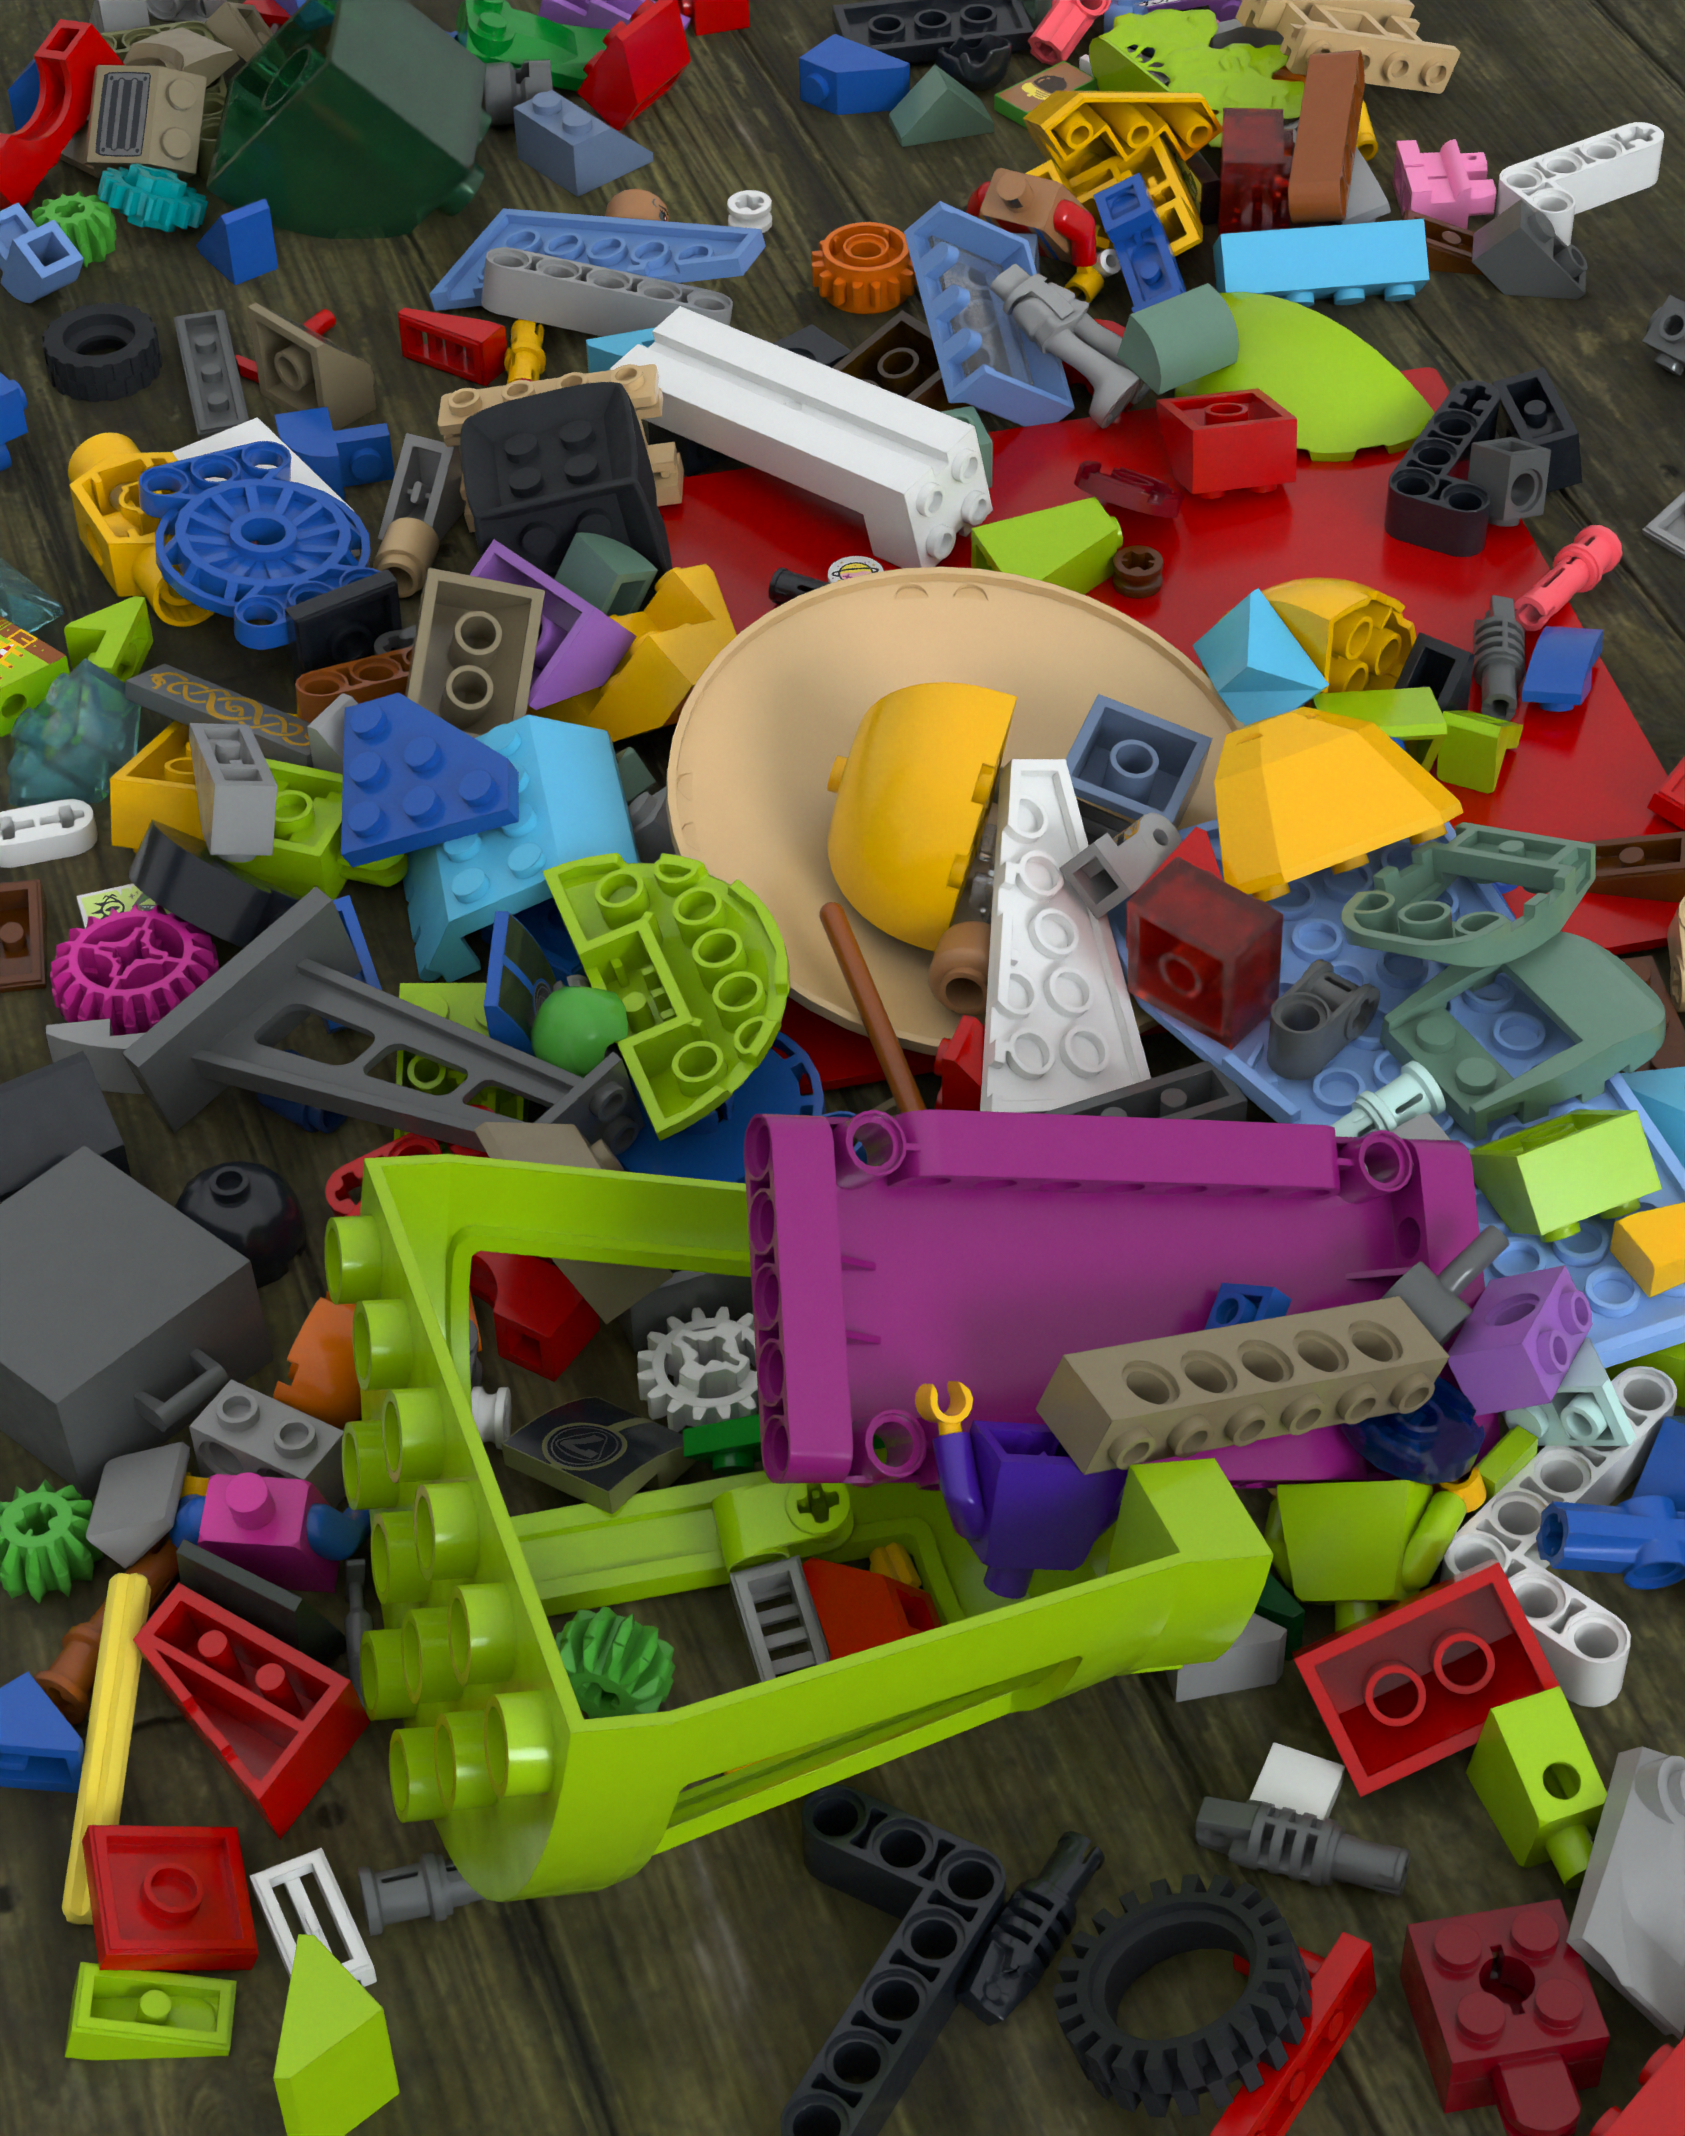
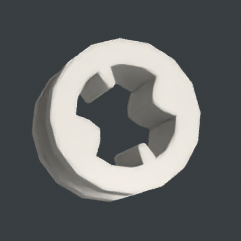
M745 190L733 194L727 202V210L730 213L728 226L761 229L762 233L768 231L772 227V215L770 213L772 200L764 192L756 190Z
M475 1386L471 1391L472 1415L483 1443L487 1441L493 1442L497 1449H502L501 1443L510 1437L512 1408L509 1387H499L497 1393L487 1394L483 1386Z

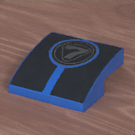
M495 911L484 1000L489 1037L534 1056L531 1048L533 1023L542 1003L553 992V986L557 981L543 950L522 923L508 911Z

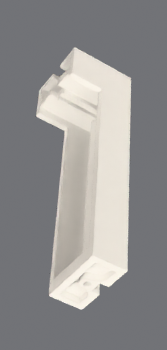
M678 307L652 331L655 342L647 348L637 344L610 368V370H614L628 364L637 366L655 364L659 374L658 387L661 388L663 394L662 417L644 420L863 514L873 555L901 568L935 567L951 553L958 531L960 535L966 537L972 531V528L981 524L993 510L975 426L684 307Z

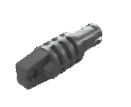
M1492 595L1489 601L1490 609L1486 612L1484 620L1475 619L1473 624V654L1475 655L1473 677L1476 683L1482 687L1481 713L1510 721L1515 715V709H1517V686L1525 677V629L1515 619L1514 599Z
M1207 1796L1203 1799L1196 1819L1195 1835L1197 1844L1228 1855V1861L1256 1871H1260L1262 1868L1267 1870L1268 1874L1275 1876L1288 1875L1290 1880L1298 1882L1307 1880L1310 1881V1885L1323 1888L1324 1885L1332 1886L1335 1880L1377 1890L1380 1893L1400 1898L1403 1893L1409 1871L1411 1850L1384 1845L1346 1834L1345 1826L1339 1825L1337 1820L1329 1818L1320 1820L1317 1819V1815L1306 1812L1303 1815L1297 1814L1295 1809L1283 1807L1281 1810L1275 1808V1804L1247 1799L1246 1803Z

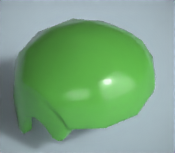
M567 986L552 992L542 1003L531 1030V1048L534 1056L584 1078L604 1060V1053L610 1044L627 1037L626 1007L615 992L603 989Z

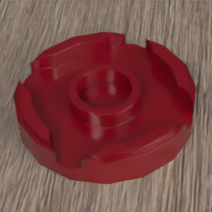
M1084 461L1079 465L1074 484L1079 489L1102 500L1134 511L1165 518H1177L1184 496L1180 491L1172 493L1173 489L1168 487L1169 484L1120 467V469L1113 468L1111 475L1100 473L1102 465L1097 461Z

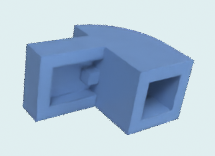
M19 202L0 211V268L3 271L0 283L13 297L24 303H32L77 280L84 258L55 220L37 227Z

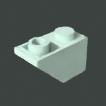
M1585 1338L1551 1403L1501 1412L1509 1430L1519 1425L1538 1437V1445L1630 1446L1637 1438L1590 1338Z

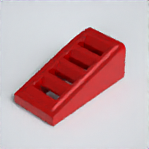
M403 308L398 312L403 357L483 386H487L506 370L504 366L507 350L505 326L486 320ZM422 332L427 333L428 344H423Z

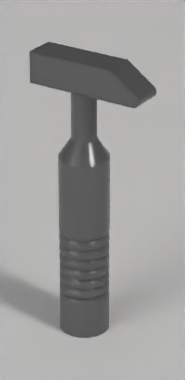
M365 1559L345 1560L346 1602H350V1612L344 1620L349 1680H351L365 1710L360 1682V1643L364 1631L374 1630L372 1615L365 1610L364 1606Z

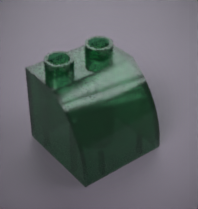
M307 0L229 80L206 189L237 209L265 198L270 207L272 225L304 235L328 239H381L406 235L412 232L435 208H438L449 217L454 216L471 201L484 178V169L474 160L476 147L484 138L491 123V115L481 108L487 65L406 0Z

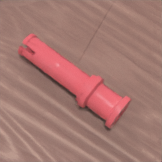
M1590 525L1582 529L1575 537L1573 543L1564 546L1554 558L1553 569L1514 603V608L1518 609L1515 611L1516 621L1527 631H1537L1575 593H1584L1592 590L1601 580L1602 574L1613 570L1621 560L1622 545L1617 535L1602 525Z

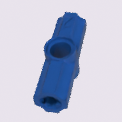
M1645 1495L1628 1499L1616 1506L1552 1501L1541 1512L1540 1529L1536 1536L1540 1560H1547L1552 1569L1623 1574L1624 1583L1627 1586L1640 1590L1667 1587L1685 1579V1512L1676 1511L1674 1501L1668 1497Z

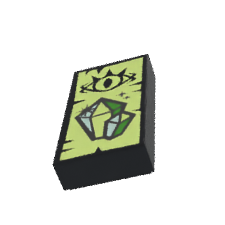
M1167 145L1192 195L1202 225L1217 223L1220 179L1199 151L1184 162Z

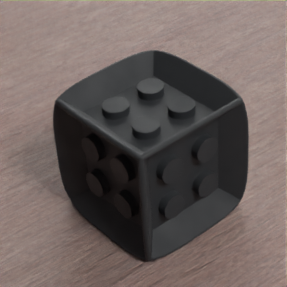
M595 382L564 387L500 403L468 417L461 428V459L465 492L469 508L474 517L475 535L480 556H483L493 539H495L554 579L576 533H593L614 539L637 551L658 570L638 612L644 611L657 593L654 590L656 583L673 567L665 524L657 507L656 487L650 459L634 406L623 385L616 382Z

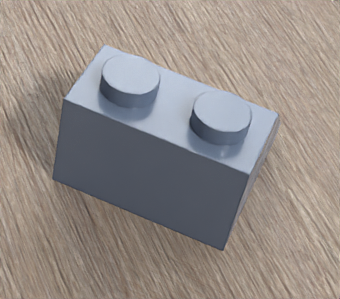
M553 90L538 93L532 99L513 107L518 159L576 197L653 162V152Z
M1098 694L1066 757L1075 796L1134 820H1138L1148 813H1157L1169 819L1178 828L1199 785L1213 738Z

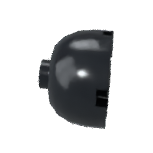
M234 1161L220 1163L202 1170L186 1184L174 1207L249 1259L257 1289L280 1280L289 1272L287 1262L295 1257L298 1249L301 1256L306 1248V1227L303 1210L296 1194L283 1177L263 1164Z

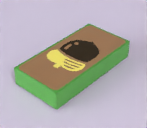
M1062 61L995 94L994 110L1027 128L1023 117L1055 91H1096L1097 79L1070 63Z

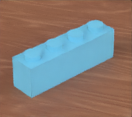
M1424 219L1220 234L1213 245L1218 293L1250 292L1289 300L1305 307L1313 306L1316 299L1334 298L1335 305H1352L1365 301V296L1384 294L1385 301L1412 299L1416 296L1415 292H1419L1430 280Z

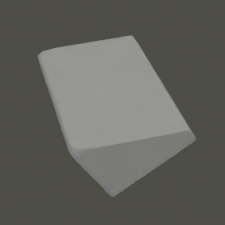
M178 1442L109 1460L104 1465L86 1532L88 1541L125 1569L128 1566L134 1565L173 1528L190 1457V1447L184 1442Z

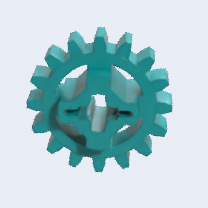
M138 163L131 164L129 170L123 167H119V170L109 167L107 171H102L97 192L101 201L109 202V207L119 209V213L128 217L127 222L139 227H151L166 232H174L176 226L182 229H187V225L198 228L199 224H203L208 201L205 200L206 196L196 193L194 188L186 187L187 183L178 179L179 174L164 168L156 169Z

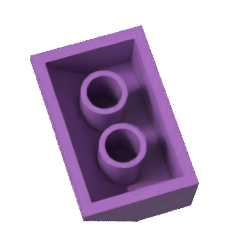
M493 539L470 573V576L545 590L527 704L535 710L604 685L637 637L602 611L495 539Z

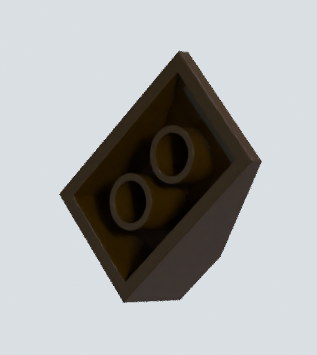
M903 310L832 367L939 412L971 406L966 403L948 402L929 326ZM972 355L964 361L968 376L976 370Z

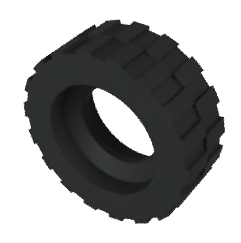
M101 302L95 305L79 306L75 310L62 313L58 319L52 320L48 324L47 331H44L42 335V346L50 383L53 387H57L59 393L71 396V399L99 402L103 400L115 401L125 396L130 397L137 394V391L150 386L151 381L154 378L157 379L160 374L159 367H162V358L155 322H152V318L147 312L143 313L140 308L135 306L130 307L124 305V303L116 302L114 304ZM99 349H120L105 355H84Z

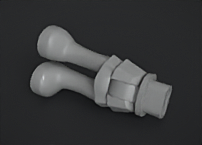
M1013 264L994 279L990 285V290L1005 302L1002 310L1007 315H1013L1020 329L1031 342L1035 341L1043 354L1051 353L1088 379L1094 389L1089 414L1092 420L1101 428L1109 426L1122 413L1129 402L1134 405L1137 404L1152 390L1117 356L1122 337L1098 324L1087 313L1090 303L1075 299L1073 292L1055 283H1045L1044 281L1047 278L1039 273L1030 276L1019 265Z

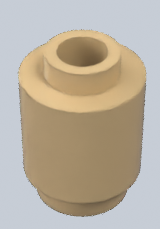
M409 517L399 518L388 526L375 557L373 568L379 571L388 569L397 579L399 598L409 597L424 586L428 568H432L439 549V538L436 532L427 523Z

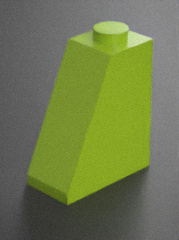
M1096 497L972 528L971 568L1017 574L1052 583L1085 595L1114 574L1113 558L1117 553V549L1121 548L1123 544L1121 527L1116 517L1109 516Z

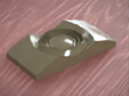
M181 27L163 31L133 43L123 63L126 66H161L207 77V87L235 64L239 57L234 49ZM89 113L85 125L74 134L61 152L60 160L96 178H100L102 171H107V169L84 164Z

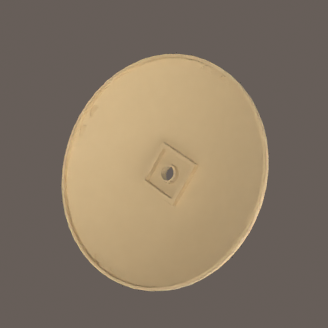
M902 568L864 574L833 582L799 595L763 615L741 631L721 650L697 680L682 708L672 738L666 777V810L672 844L676 855L703 862L709 875L723 880L730 885L736 879L740 880L767 906L779 927L787 950L790 965V992L788 996L808 1010L839 1026L868 1037L819 917L820 909L824 904L836 902L844 909L901 1048L935 1056L941 1040L944 1037L952 1039L962 1016L965 1014H959L946 1008L934 997L928 978L929 966L934 951L903 942L880 930L865 919L842 893L831 870L828 857L829 827L837 793L827 791L830 773L837 755L848 758L859 723L869 708L879 699L896 690L912 685L934 682L976 685L1017 696L1001 764L1003 767L1011 759H1066L1098 694L1213 739L1199 785L1179 827L1176 828L1177 830L1218 819L1214 779L1226 734L1245 726L1244 723L1236 719L1222 700L1210 678L1186 655L1156 632L1125 613L1089 596L1052 583L1017 574L975 568ZM1076 797V799L1095 806L1101 810L1118 816L1131 823L1137 821L1122 814H1119L1117 812H1114L1112 810H1109L1107 808L1101 807L1099 805ZM992 802L990 815L952 926L956 923L970 920L986 922L991 925L998 804ZM1127 986L1139 1034L1160 1025L1139 1007ZM986 1014L968 1015L976 1017L985 1026Z

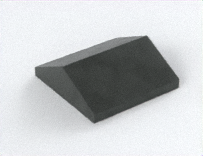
M183 1539L176 1551L182 1585L316 1661L345 1653V1635L303 1598Z

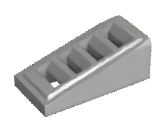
M799 1555L729 1574L730 1593L759 1683L774 1679L780 1674L829 1661L830 1654ZM786 1595L791 1596L792 1604L756 1613L754 1606L756 1603ZM798 1618L801 1627L765 1637L761 1629L762 1627ZM802 1642L807 1643L809 1649L807 1652L774 1661L770 1660L769 1651Z

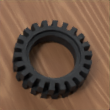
M1199 1874L1182 1875L1181 1892L1177 1894L1172 1893L1166 1878L1150 1883L1153 1900L1140 1904L1134 1890L1120 1896L1119 1901L1125 1914L1116 1919L1105 1908L1101 1909L1091 1918L1099 1936L1094 1937L1079 1930L1070 1943L1077 1958L1063 1956L1057 1971L1063 1983L1054 1984L1053 1998L1059 2010L1055 2011L1058 2022L1087 2081L1091 2080L1096 2092L1106 2100L1114 2095L1119 2107L1134 2113L1142 2101L1149 2116L1166 2118L1170 2100L1174 2098L1183 2117L1200 2114L1199 2095L1210 2092L1217 2109L1231 2104L1234 2101L1226 2086L1227 2084L1239 2078L1248 2092H1253L1264 2084L1257 2064L1262 2061L1274 2070L1279 2071L1289 2060L1281 2041L1299 2045L1305 2033L1299 2017H1310L1312 2001L1307 1990H1311L1312 1985L1309 1973L1285 1917L1281 1916L1278 1906L1269 1896L1263 1900L1261 1899L1256 1887L1243 1882L1236 1891L1231 1878L1221 1875H1214L1208 1891H1206ZM1198 1949H1222L1235 1953L1250 1964L1248 1982L1241 1997L1231 2009L1203 2028L1187 2035L1166 2040H1145L1131 2036L1117 2027L1118 2006L1124 1993L1137 1978L1164 1960L1177 1954Z

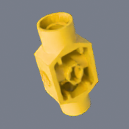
M102 433L87 439L74 451L68 465V477L71 483L69 486L79 536L118 597L145 596L157 616L172 626L187 627L205 621L215 612L200 608L183 598L164 580L156 564L155 533L161 518L147 515L141 510L139 505L140 475L152 467L178 461L173 452L141 453L130 438L119 433ZM168 490L154 491L153 493L166 495L174 494L176 492ZM168 534L164 546L174 537V535ZM172 565V567L183 577L179 569V566Z

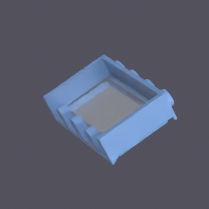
M939 201L907 228L904 234L948 402L966 403L1024 427L1059 422L1075 409L1061 359L1051 353L1043 354L1035 341L1031 342L1020 329L1013 315H1007L1002 310L1005 302L990 290V285L994 279L1013 264L1019 265L1030 276L1037 274L1028 240Z

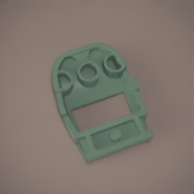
M1462 822L1455 826L1456 837L1449 843L1443 844L1429 841L1411 851L1413 863L1401 871L1398 870V867L1385 866L1372 876L1375 885L1373 891L1357 892L1344 905L1341 912V921L1347 943L1349 945L1458 966L1481 968L1494 967L1511 962L1541 946L1561 931L1596 879V844ZM1459 876L1468 877L1471 882L1478 884L1499 882L1522 886L1525 891L1536 894L1524 903L1523 916L1513 922L1503 914L1491 911L1466 914L1457 921H1452L1450 906L1443 902L1435 901Z
M1560 931L1528 954L1502 965L1478 968L1450 964L1384 1016L1380 1043L1402 1066L1413 1060L1427 1069L1441 1089L1446 1103L1445 1111L1474 1141L1487 1137L1488 1122L1513 1114L1522 1124L1548 1116L1549 1107L1553 1104L1572 1097H1576L1581 1103H1584L1604 1093L1606 1080L1619 1071L1631 1074L1655 1056L1665 1039L1666 1015L1664 1005L1658 995L1617 956L1589 939ZM1503 972L1576 1043V1045L1548 1058L1515 1079L1446 1010L1448 1001L1467 989L1473 993L1493 983L1497 974Z

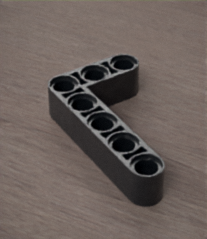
M832 1784L812 1792L805 1799L801 1808L805 1867L810 1875L820 1882L902 1920V1922L785 2105L780 2118L781 2136H878L960 2002L956 1994L982 1939L988 1933L993 1922L1006 1904L1005 1867L992 1852L853 1787ZM840 1832L845 1834L843 1836H828L830 1833ZM904 1863L914 1865L909 1868L894 1867L896 1864ZM964 1895H976L982 1898L977 1900H966L960 1897ZM937 1953L945 1955L946 1957L938 1960H930L923 1958L922 1956L926 1954ZM897 2013L909 2016V2018L903 2021H890L883 2018L889 2014ZM852 2075H863L872 2079L863 2084H852L843 2081V2079Z

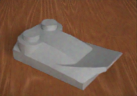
M1642 1746L1618 1753L1566 1942L1664 2035L1674 2034L1681 2040L1685 2026V1759L1681 1756H1669Z

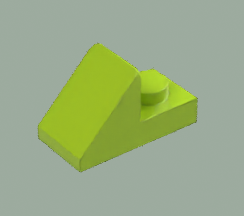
M133 596L70 622L65 626L64 633L71 666L76 671L86 672L88 685L94 687L99 711L121 713L126 702V680L139 674L152 646L153 636L145 597Z
M1470 710L1443 711L1448 734L1438 753V779L1483 793H1493L1506 749L1518 748L1524 725Z

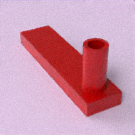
M1343 1932L1326 1958L1297 1946L1309 1973L1312 1989L1307 1990L1312 2001L1310 2017H1299L1305 2033L1299 2045L1281 2041L1289 2060L1279 2071L1274 2070L1262 2061L1257 2064L1264 2084L1251 2093L1242 2085L1233 2099L1234 2102L1228 2106L1209 2136H1284L1377 1992L1371 1943ZM1234 1953V1970L1249 1977L1250 1964Z

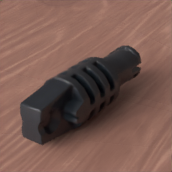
M1074 1831L1064 1832L1058 1840L1057 1847L1038 1876L1021 1882L1015 1888L1011 1898L1004 1905L1001 1913L982 1939L956 1997L986 2025L992 2026L1004 2021L1039 1983L1045 1970L1054 1960L1055 1954L1061 1949L1066 1937L1075 1927L1077 1915L1075 1903L1105 1860V1856L1098 1846L1091 1848L1086 1858L1082 1856L1091 1842L1083 1834Z

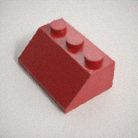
M1494 1558L1292 1652L1296 1665L1360 1797L1477 1743L1491 1708L1560 1686L1500 1563Z

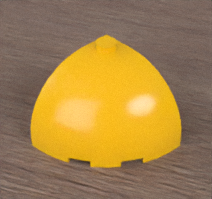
M1323 577L1283 582L1261 591L1329 683V686L1320 693L1394 689L1416 640L1414 623L1403 618L1402 611L1405 606L1399 600L1354 581ZM1202 665L1201 671H1202L1207 677H1209L1208 674H1207V672L1205 671L1203 665ZM1309 701L1304 707L1311 708V701Z
M952 682L924 683L901 688L879 699L864 714L856 731L848 758L836 756L827 785V791L837 793L828 834V857L831 870L838 886L850 904L865 919L885 933L903 942L935 952L942 934L952 927L990 815L1017 696L981 686Z

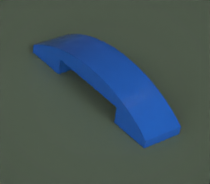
M1137 173L1094 194L1093 196L1105 232L1114 245L1134 307L1131 308L1133 313L1186 292L1169 240L1141 174Z

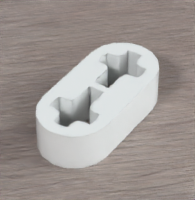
M65 799L0 812V867H19L85 853L94 846L98 837L92 808L84 801Z

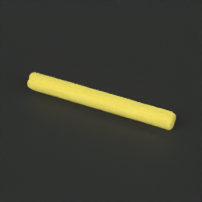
M117 1573L109 1580L62 1902V1911L66 1920L77 1925H93L82 1845L88 1825H119L142 1660V1656L133 1639L147 1623L151 1588L147 1578L138 1573Z

